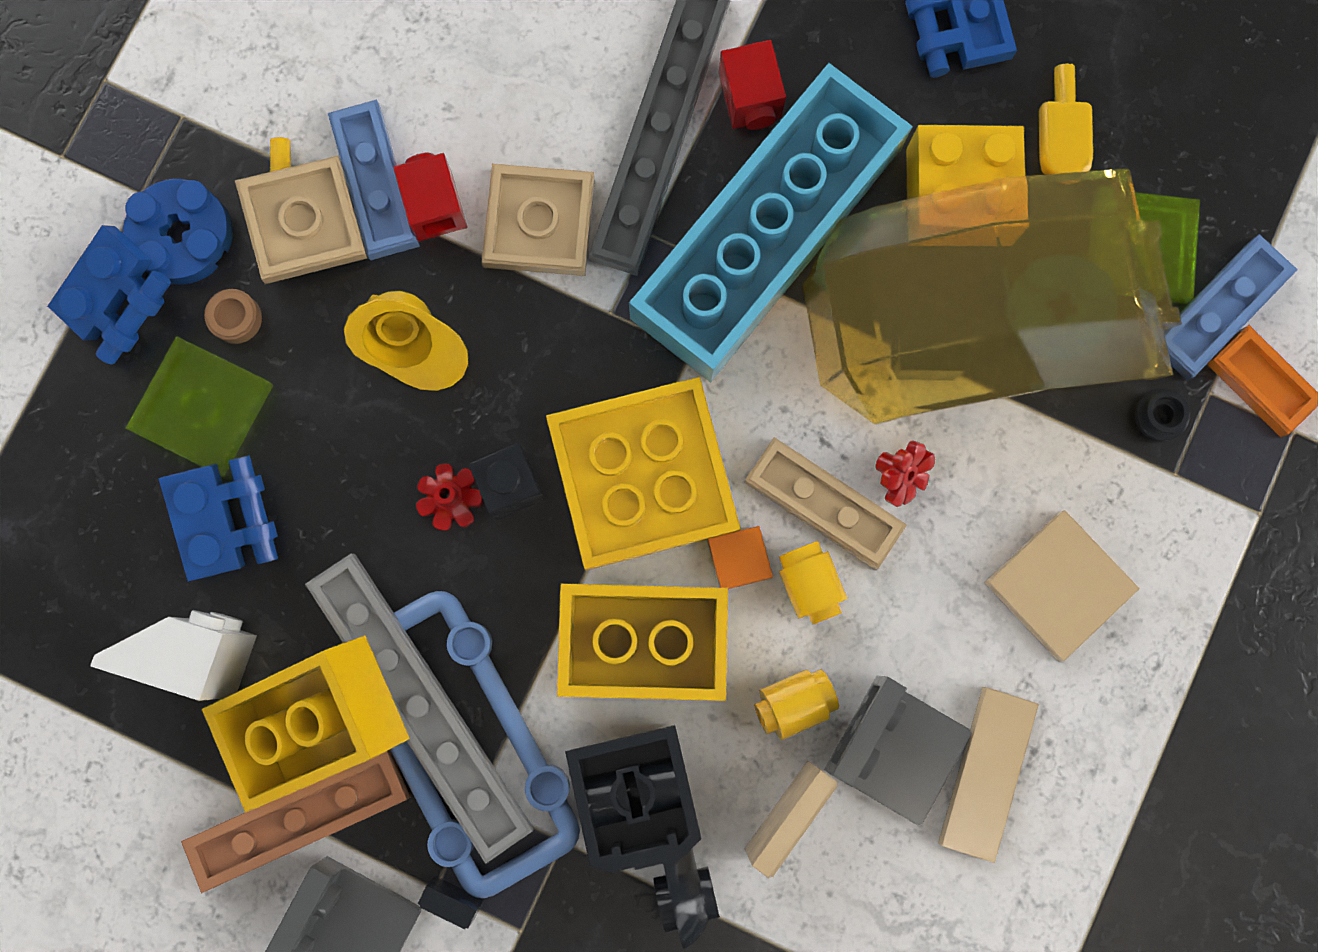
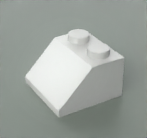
M192 610L189 618L167 617L95 654L90 666L198 701L221 699L238 691L257 635L241 631L243 621L216 612L208 614Z

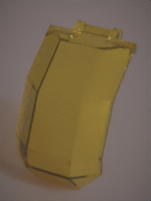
M1129 169L1005 177L880 205L845 217L832 230L803 284L820 386L873 424H882L917 414L1044 390L1138 379L1155 380L1171 376L1173 372L1164 330L1177 327L1182 324L1179 308L1173 307L1159 245V241L1164 238L1160 221L1140 220Z

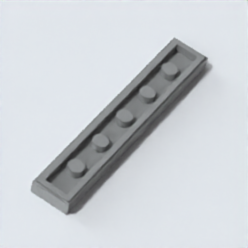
M351 553L307 582L305 585L343 643L366 635L410 737L407 743L484 862H489L531 833L534 828L356 554Z

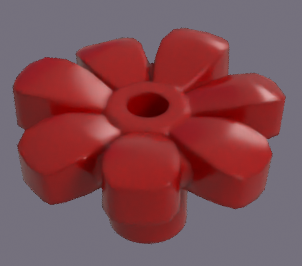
M912 440L908 443L905 450L900 449L895 455L883 452L876 461V470L883 473L880 484L888 489L885 501L895 507L910 503L916 497V488L925 491L928 485L930 475L925 472L934 467L935 455L926 450L924 444Z
M451 464L436 466L437 479L423 476L417 485V489L427 495V497L418 500L416 503L419 514L423 517L435 514L433 526L440 531H448L452 526L453 519L463 528L469 526L474 522V515L469 507H480L483 504L480 491L478 489H470L476 483L471 470L464 468L455 476L454 468ZM450 493L449 497L445 499V495Z

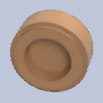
M222 290L209 300L205 308L204 316L208 329L219 339L227 343L239 344L246 342L255 336L261 326L262 313L259 305L241 290Z

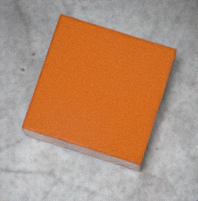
M760 526L707 540L720 588H728L729 590L773 578Z

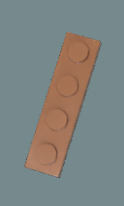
M388 750L366 762L249 812L242 813L181 841L202 894L411 797L391 751Z

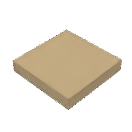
M338 156L235 180L261 279L265 284L367 259Z
M492 163L482 253L483 267L586 276L595 182L594 172Z
M1065 510L1055 515L984 582L1057 661H1065L1140 589Z
M808 760L744 848L751 865L767 878L775 875L837 788V781Z

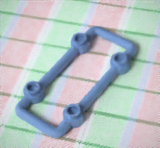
M435 591L394 612L395 616L406 631L438 612L442 614L451 630L447 638L449 655L457 663L470 666L529 775L525 783L527 800L534 808L548 811L558 829L557 834L482 876L470 855L474 848L473 843L458 820L451 819L427 772L407 741L390 749L432 829L427 844L431 858L441 866L452 867L461 886L468 894L477 898H488L571 851L579 839L580 827L567 801L570 791V782L567 774L561 768L547 764L489 657L493 643L490 632L479 623L470 622L461 603L454 595L446 591Z

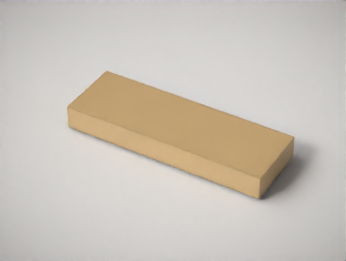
M775 437L744 481L745 484L875 570L879 569L907 524Z
M982 687L970 728L971 736L965 746L938 844L995 863L1039 706L1038 703L988 687Z

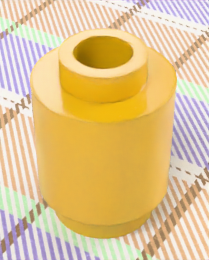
M818 541L779 556L783 567L779 574L798 619L808 615L813 625L842 613L838 603L847 600L848 597L829 552L823 553Z
M806 669L760 689L761 701L754 704L757 717L765 733L770 734L775 731L780 740H784L829 720V713L839 709L836 692L822 669L813 673Z

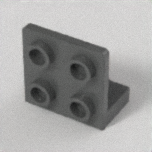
M876 676L824 770L914 824L921 825L968 742L971 730L907 693V688L887 676Z
M327 856L310 867L265 952H401L421 913V908L412 901Z

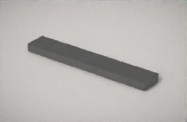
M676 0L589 253L590 261L636 276L639 275L731 0Z

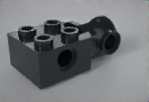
M667 726L565 751L589 865L613 873L630 868L638 870L663 864L665 875L653 878L662 924L665 932L678 930L683 949L689 947L702 935L708 921L720 918L709 868L707 866L697 869L692 848L702 838L676 726Z

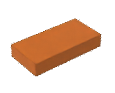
M1250 325L1242 328L1207 363L1280 438L1289 435L1318 407V392Z

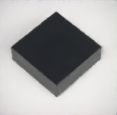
M435 876L426 885L417 904L420 905L419 908L465 930L470 927L476 918L484 899L474 897L465 890Z

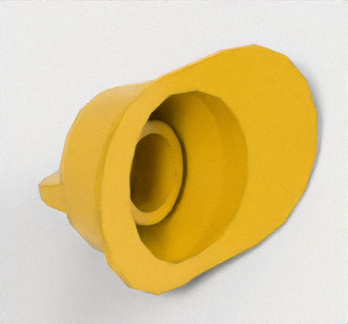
M388 291L380 295H372L367 303L359 305L348 316L344 327L345 341L353 354L407 385L420 390L438 391L453 386L464 376L468 366V351L461 337L448 325L433 317L426 304L413 294L403 291Z

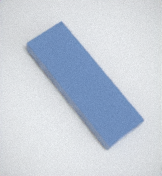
M377 99L328 113L364 247L369 259L374 260L420 247L419 241L408 222L393 168L397 166Z
M1260 234L1257 235L1176 316L1149 346L1186 380L1195 377L1298 269Z

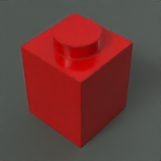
M766 40L722 50L718 74L732 129L744 126L750 130L762 129L772 125L776 119L782 118L786 94L772 41Z
M433 153L416 154L409 157L405 164L393 167L409 225L418 241L468 228L453 174L444 153L437 155Z

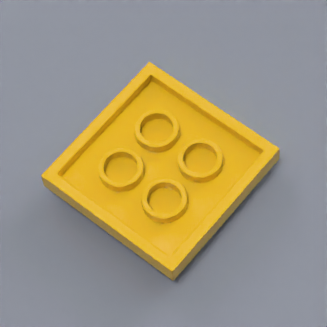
M700 377L546 415L585 571L741 530Z

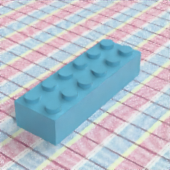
M828 63L629 302L630 319L711 383L901 151L913 126Z

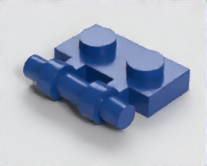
M1004 0L905 1L908 16L910 19L915 20L920 40L916 43L920 60L926 61L930 77H940L949 72L947 53L958 51L964 70L1011 60L1017 51ZM947 9L952 29L940 32L935 12Z
M102 225L47 307L83 341L97 340L102 333L104 341L95 354L101 361L113 365L123 352H130L139 339L137 331L148 316H155L164 304L162 296L170 286L171 281L158 271H152L147 279L144 280L141 276L152 260L116 226ZM127 297L129 305L122 315L119 316L116 312Z
M250 455L228 461L234 480L232 482L223 484L217 464L158 478L188 581L244 567L246 564L241 550V546L252 544L257 564L278 559L273 538L278 537L274 521L268 522L260 494L261 491L265 490L261 475L255 476ZM239 497L247 527L236 530L228 500Z

